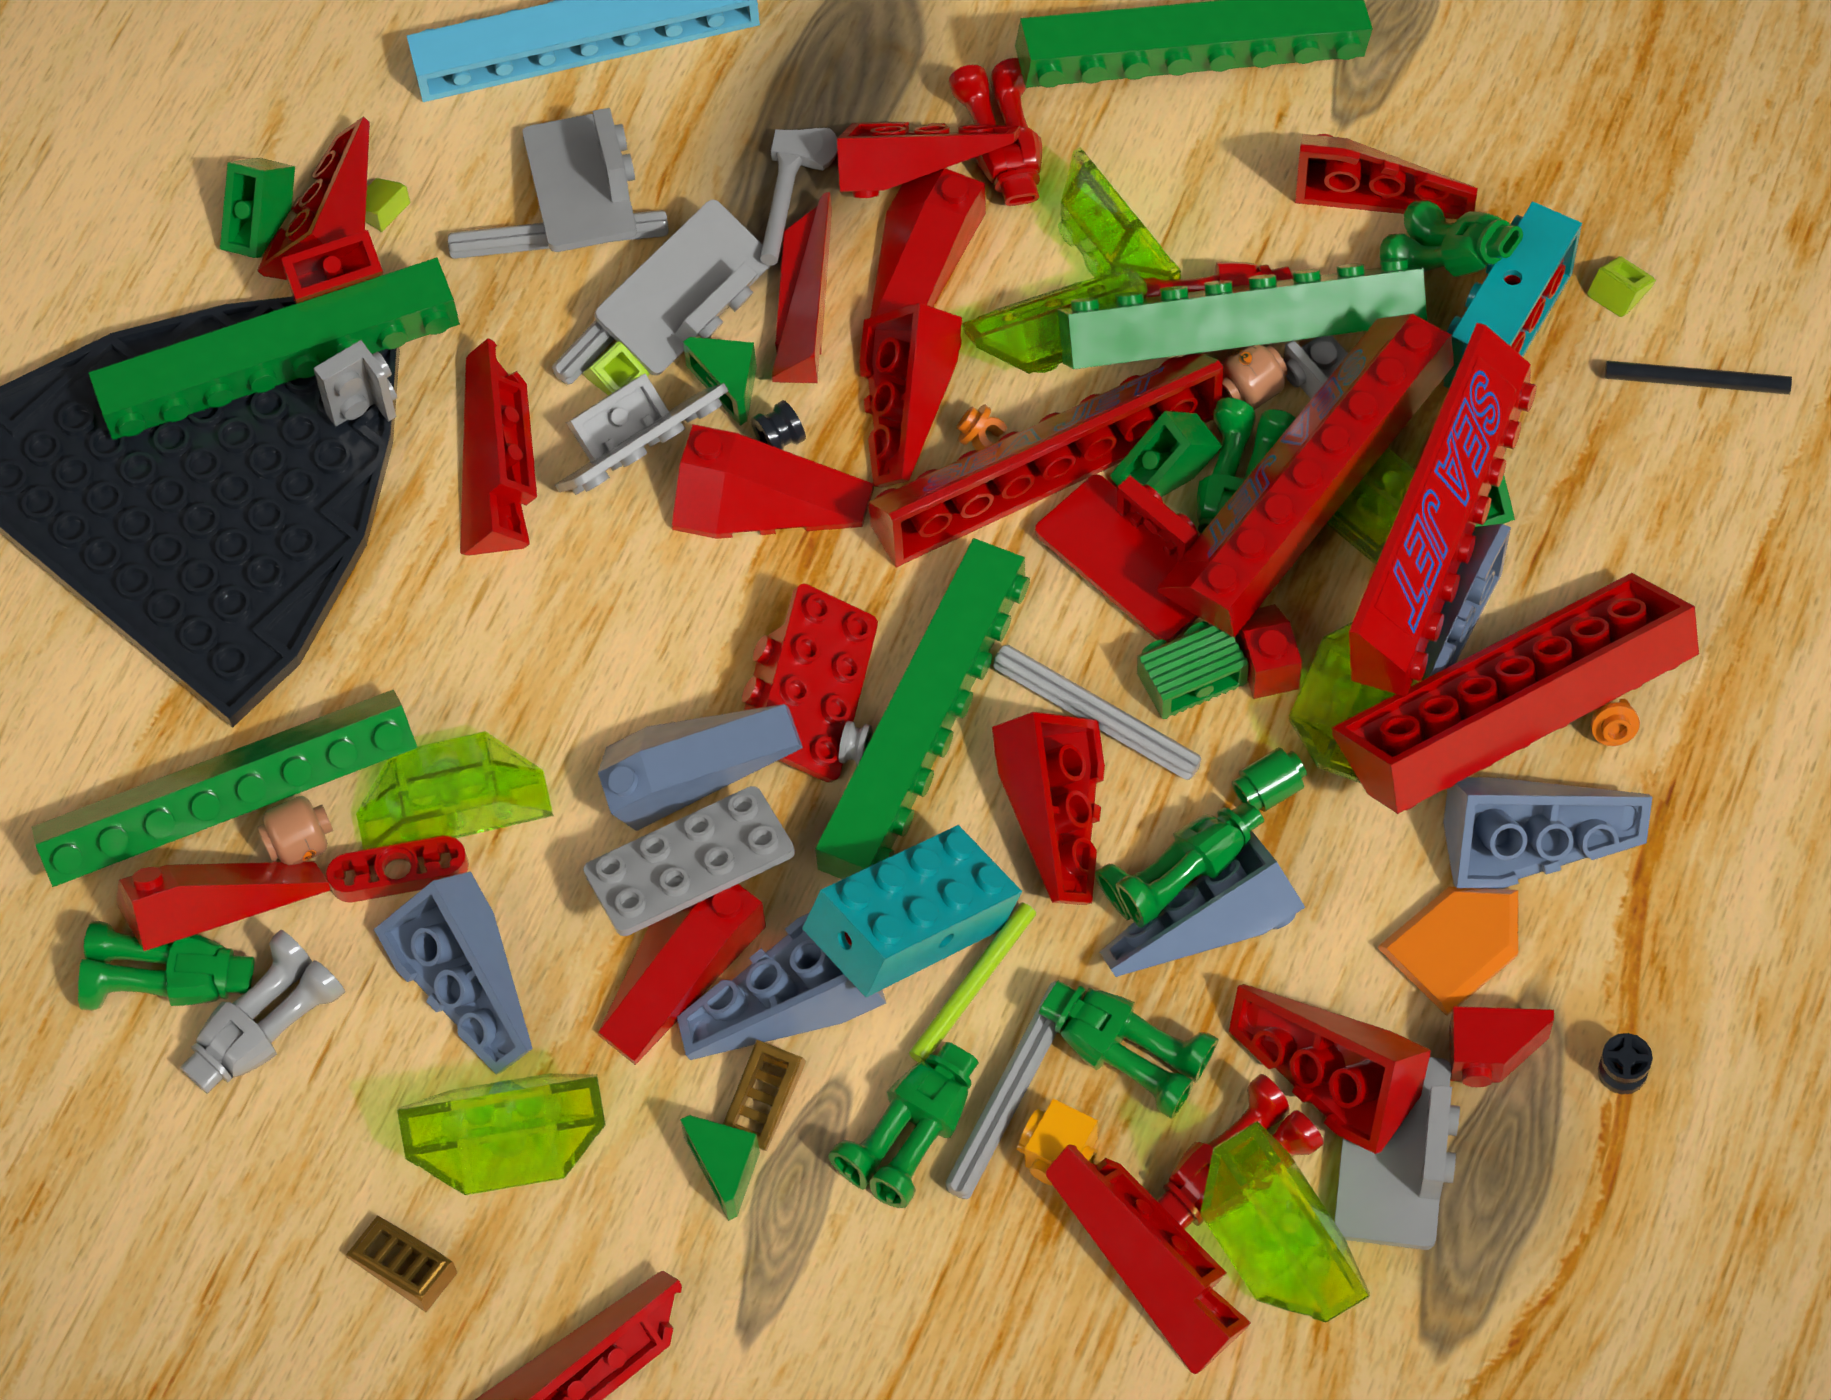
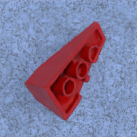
M917 303L864 319L859 366L860 375L868 378L870 395L864 398L863 401L865 412L872 414L874 429L869 435L868 444L872 478L875 487L884 488L910 480L958 362L962 343V317L923 303Z
M306 861L293 865H287L282 862L174 864L160 867H145L136 871L132 876L120 879L118 883L117 904L143 951L331 890L328 880L315 861Z

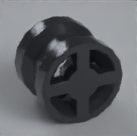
M784 400L775 404L773 411L769 414L759 413L751 418L753 431L760 442L783 450L790 443L798 445L806 439L800 419L793 408Z
M1630 1033L1617 1034L1607 1041L1598 1066L1599 1079L1606 1088L1621 1095L1632 1094L1641 1089L1646 1083L1653 1060L1652 1051L1647 1042L1638 1035ZM1616 1064H1619L1622 1067V1072Z

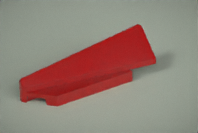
M825 192L819 199L818 206L784 231L775 341L777 356L772 370V382L818 383L832 217L830 192Z
M489 338L467 355L465 365L460 553L466 556L524 549L530 545L521 504L527 506L537 498L527 383L517 371L511 374L505 371L496 358L497 345Z
M1069 1144L1046 1170V1177L1190 1372L1198 1374L1251 1324L1244 1315L1213 1289L1227 1272L1120 1163L1104 1158L1100 1163L1094 1165L1077 1149V1146Z
M658 1272L475 1400H603L670 1346L674 1328L669 1323L674 1296L677 1292L681 1293L682 1284L677 1278L667 1272Z

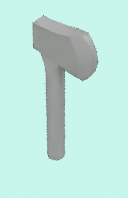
M830 128L775 130L771 156L773 161H778V177L760 257L761 262L765 265L771 266L778 262L795 176L800 166L824 170L836 159L838 154L837 137Z

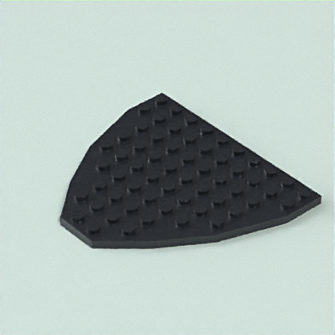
M293 296L224 304L113 332L0 386V533L232 728L301 664L364 552L370 536L393 446L395 418L388 422L377 406L373 404L357 419L346 420L335 427L325 412L316 375L309 378H298L277 385L267 392H256L232 400L222 407H211L190 414L180 421L166 422L145 429L135 436H124L113 440L103 417L89 372L294 305ZM385 349L379 351V353L391 370L392 375L387 379L397 395L400 349ZM395 399V400H393V405H394V409H395V412H396V399Z

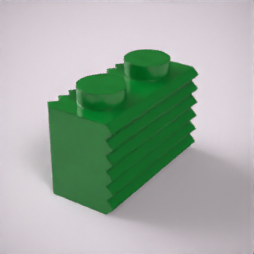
M1207 621L1191 626L1183 637L1171 642L1161 639L1150 643L1143 649L1142 654L1137 657V675L1162 719H1167L1171 715L1175 716L1178 712H1184L1187 708H1193L1196 704L1201 705L1204 701H1210L1213 697L1226 694L1230 690H1235L1238 686L1243 687L1248 679L1249 664L1235 638L1212 624L1210 625Z

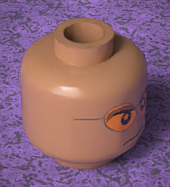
M1271 345L1242 347L1221 362L1224 367L1223 398L1229 397L1242 400L1255 410L1284 389V376L1287 375L1288 370L1281 355Z
M298 796L266 810L263 816L264 824L258 826L272 862L280 859L282 863L287 865L299 864L323 854L328 845L325 834L334 831L323 805L313 808L309 799L304 796Z

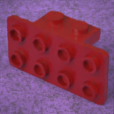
M1095 474L1090 476L1036 524L1035 535L1040 541L1156 640L1173 641L1199 618L1158 593L1157 587L1197 540L1198 532L1193 522L1182 513L1176 514L1166 506L1161 496L1151 486L1141 485L1130 475L1116 488L1103 476Z
M805 583L800 584L793 590L785 624L768 636H762L753 652V661L756 662L753 677L749 679L743 690L742 702L745 703L744 711L782 704L787 705L803 748L778 761L830 783L838 779L843 766V763L839 762L841 737L846 722H854L878 628V621L872 614Z

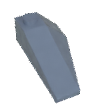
M1495 524L1474 528L1472 535L1476 537L1472 556L1468 564L1461 562L1456 574L1460 575L1458 590L1453 602L1445 601L1441 610V613L1444 614L1442 630L1436 642L1430 640L1424 652L1428 654V662L1421 681L1457 662L1502 575L1511 527L1504 524Z
M782 704L647 726L607 746L598 775L611 814L638 831L803 747L790 709L787 705Z
M1467 777L1447 789L1443 824L1453 884L1456 888H1506L1518 884V879L1544 872L1546 875L1561 870L1562 865L1584 858L1595 860L1646 844L1653 797L1650 794L1504 778Z
M1250 831L1251 839L1240 850L1236 858L1215 879L1201 875L1189 887L1183 888L1154 920L1142 928L1132 923L1102 949L1100 954L1114 976L1118 977L1260 936L1271 929L1282 928L1289 924L1295 918L1296 913L1304 909L1305 906L1277 861L1257 836Z
M471 871L432 881L374 928L396 971L407 982L414 980L429 996L426 1002L435 1012L444 1011L457 1025L458 1036L495 1074L502 1073L533 1049L494 912Z
M808 913L797 918L786 927L785 930L788 935L765 953L762 948L749 958L752 962L749 967L732 981L721 980L678 1015L677 1020L685 1054L690 1060L755 1045L756 1040L768 1042L842 1024L886 1004L883 990L866 998L802 929L809 915Z

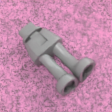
M279 930L269 943L273 964L267 973L233 1003L221 1002L198 1034L197 1043L192 1046L195 1053L180 1067L206 1094L222 1079L228 1083L233 1076L244 1075L271 1060L277 1055L272 1042L286 1028L317 1005L332 1003L345 993V989L334 975L316 960L312 962L305 950L283 930ZM301 978L295 990L258 1024L253 1020L267 1005Z

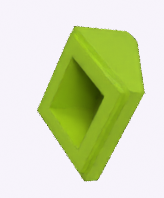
M376 178L367 187L365 222L383 232L411 203L407 187L400 182Z
M1619 256L1599 268L1588 290V296L1617 316L1623 317L1653 287L1656 280L1653 276L1622 256Z
M619 341L611 345L582 372L591 383L608 396L640 375L646 374L647 377L650 375L645 367Z

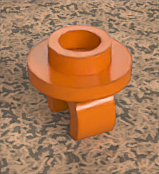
M986 404L982 405L978 410L972 406L965 412L957 424L956 429L961 432L958 442L965 446L971 441L975 450L980 451L994 444L987 439L986 430L999 437L1006 432L1007 426L1001 419L989 417L991 408Z
M1619 699V702L1609 703L1600 709L1593 710L1591 730L1595 739L1604 745L1619 746L1633 739L1639 730L1640 721L1638 714L1626 699Z

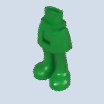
M1427 200L1413 201L1408 205L1404 213V225L1409 236L1405 234H1389L1380 245L1379 256L1380 260L1408 258V264L1424 269V272L1445 266V269L1454 277H1461L1486 268L1487 265L1497 263L1502 258L1510 257L1522 241L1523 231L1519 226H1511L1506 220L1484 212L1469 211L1457 219L1456 222L1447 223L1442 209L1435 203Z
M1228 397L1217 401L1213 420L1222 435V448L1220 449L1212 475L1199 481L1197 518L1199 522L1198 531L1200 533L1206 529L1296 417L1288 412L1276 409L1266 410L1261 414L1251 459L1244 479L1235 477L1245 446L1252 434L1256 414L1253 407L1242 400Z
M1243 802L1233 810L1223 807L1217 812L1218 818L1210 814H1204L1173 833L1175 841L1155 862L1144 870L1130 875L1119 866L1108 863L1095 871L1097 882L1107 899L1127 921L1132 919L1138 927L1142 928L1154 920L1192 879L1200 874L1215 879L1236 858L1240 850L1251 839L1249 832L1264 823V818L1255 806Z
M91 921L84 939V955L86 959H81L79 969V1008L90 1011L102 1007L108 993L121 991L141 992L168 997L171 1006L210 1003L217 1001L219 995L220 998L228 999L229 993L245 994L251 989L255 960L251 956L234 955L232 948H225L215 941L196 934L143 951L135 936L115 932L112 926L106 922ZM112 960L166 964V971L140 969L108 963Z
M1058 980L1043 1002L1039 1014L1056 1023L1055 1031L1061 1034L1067 1044L1089 1066L1098 1070L1104 1063H1107L1122 1071L1148 1090L1155 1097L1156 1108L1165 1116L1173 1119L1187 1100L1192 1090L1193 1082L1197 1083L1219 1039L1206 1032H1200L1188 1041L1174 1038L1134 1013L1135 1002L1097 989L1089 988L1086 992L1084 987L1079 986L1075 990ZM1125 1037L1159 1057L1179 1073L1168 1072L1152 1064L1123 1046L1121 1042Z
M946 1042L937 1055L930 1054L925 1062L920 1061L889 1088L887 1095L890 1104L878 1124L864 1141L858 1144L843 1140L833 1147L828 1156L831 1164L850 1183L862 1190L866 1189L870 1183L872 1194L880 1202L896 1208H906L916 1191L912 1183V1177L930 1145L938 1135L943 1138H951L957 1127L968 1096V1089L972 1085L969 1076L979 1064L978 1060L953 1043ZM910 1121L916 1125L892 1161L877 1171L883 1158Z

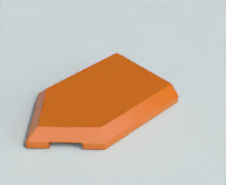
M1449 886L1382 942L1378 949L1448 1016L1453 1011V1006H1460L1518 956V890L1456 888Z

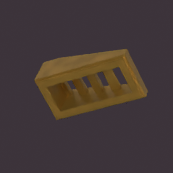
M756 1040L723 1125L757 1134L759 1149L767 1151L805 1066L806 1061L804 1058ZM764 1062L785 1069L786 1072L783 1079L762 1071ZM756 1080L779 1088L776 1097L754 1089L753 1086ZM748 1097L772 1106L769 1115L746 1107L745 1104ZM740 1115L765 1124L762 1132L758 1133L736 1124Z
M378 1215L346 1254L348 1259L424 1312L430 1309L457 1274L453 1261ZM380 1233H382L388 1239L371 1258L364 1254ZM398 1244L402 1249L387 1267L381 1264L394 1246ZM411 1254L417 1257L402 1276L396 1273ZM425 1264L431 1267L417 1285L411 1282Z

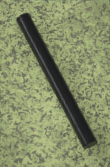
M1606 361L1605 379L1788 395H1790L1792 376Z

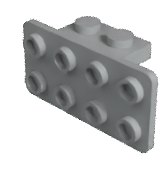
M610 108L594 110L593 114L530 125L523 129L524 143L548 246L551 251L561 252L629 239L637 234L627 181L635 180L633 163L630 154L622 155L621 151L628 150L623 124L614 125Z
M709 200L597 308L594 314L595 320L617 342L622 343L650 374L660 375L684 352V340L689 337L699 336L701 338H709L723 324L719 316L729 307L734 312L737 311L754 293L749 287L770 267L763 264L760 260L763 245L720 202Z
M640 375L566 422L590 462L556 483V488L559 493L572 489L575 495L584 490L587 492L610 478L606 472L608 468L611 467L614 471L621 466L626 467L647 454L644 445L647 443L650 447L660 441L664 443L685 429L681 423L683 420H686L688 423L697 417L701 419L723 405L719 397L729 390L724 383L698 392L668 411L647 375Z
M750 786L587 862L583 870L586 879L616 932L620 936H628L791 859L795 854L792 841L760 789Z
M1429 1058L1421 1097L1382 1152L1374 1154L1343 1138L1334 1221V1234L1337 1238L1429 1250L1435 1245L1439 1202L1443 1183H1453L1456 1153L1446 1152L1448 1135L1457 1136L1460 1106L1451 1105V1065L1447 1060Z

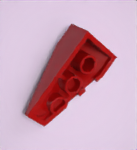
M364 116L334 138L312 174V178L316 182L305 191L303 196L298 197L291 207V210L297 214L286 231L280 228L269 244L257 270L262 276L287 280L281 258L365 231L370 122Z
M909 122L852 123L837 138L840 192L853 191V197L855 198L879 196V191L887 190L1010 145L1020 136V126L971 124L958 127V133L950 132V127L945 126V123H931L928 126L917 127L914 131H909Z
M1302 134L1295 203L1404 214L1408 205L1413 201L1427 200L1438 205L1447 219H1459L1469 211L1475 212L1478 188L1348 138L1333 137L1328 134Z
M944 168L902 184L886 212L870 318L917 303L934 307L986 214L984 182Z
M692 424L679 467L672 530L722 539L733 538L732 533L760 531V535L776 534L775 529L803 527L806 531L863 527L874 484L739 433Z
M1031 712L993 726L992 733L998 775L1052 903L1091 904L1093 901L1097 850L1091 842L1093 823L1100 821L1101 806L1095 804L1096 784L1104 781L1105 770L1099 722L1093 719Z
M736 884L648 926L600 1027L599 1036L636 1065L678 1021L677 1016L696 1002L766 928L763 903L741 885Z
M1246 984L1238 985L1229 1032L1267 1069L1276 1068L1294 1086L1292 1093L1303 1103L1310 1101L1326 1117L1324 1124L1336 1135L1374 1154L1382 1152L1421 1097L1431 1050L1387 1029Z

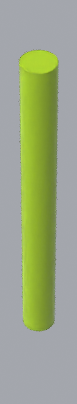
M1023 902L1020 903L909 1051V1055L913 1060L918 1063L920 1061L925 1062L927 1057L933 1054L1036 916V911L1031 906Z

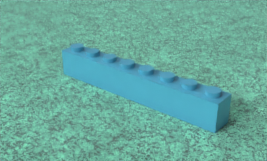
M554 0L543 5L521 10H510L503 14L481 19H470L463 23L437 29H426L420 33L406 36L422 101L427 102L759 26L760 21L757 0Z

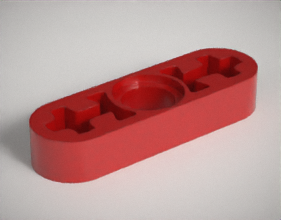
M439 836L341 854L330 862L326 877L333 895L343 902L352 903L422 890L434 880L466 873L469 862L465 848L458 839L451 836ZM450 853L452 858L450 860V867L441 868L439 863L441 861V854ZM417 857H424L426 873H421ZM403 859L411 864L409 873L403 878L391 879L384 874L386 866L393 860ZM374 865L379 881L372 882L369 866ZM354 870L357 875L354 878V884L346 886L343 880L346 877V871Z

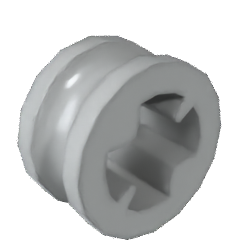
M846 722L839 748L840 763L846 764L848 760H855L856 765H858L872 738L871 725L865 724L862 728H857L854 722Z

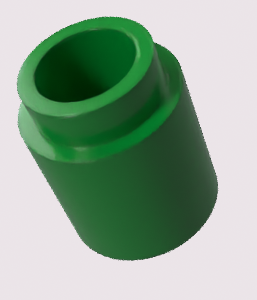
M1278 747L1240 770V777L1232 781V786L1241 803L1247 802L1258 810L1266 812L1304 788L1302 778L1307 775V772L1295 752L1290 751L1286 753L1282 748Z

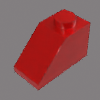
M368 230L281 258L295 304L379 277L383 274Z
M1275 604L1260 607L1235 636L1236 642L1249 664L1247 680L1253 699L1299 690L1302 660L1290 621Z
M1453 1006L1449 1025L1450 1081H1459L1466 1086L1477 1088L1502 1082L1549 1039L1554 1022V1010Z

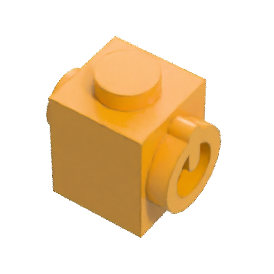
M1054 1098L1046 1111L1037 1108L1029 1118L1017 1146V1151L1025 1154V1167L1029 1168V1172L1037 1180L1053 1186L1046 1177V1170L1069 1144L1077 1146V1149L1093 1164L1097 1155V1149L1093 1148L1098 1139V1120Z

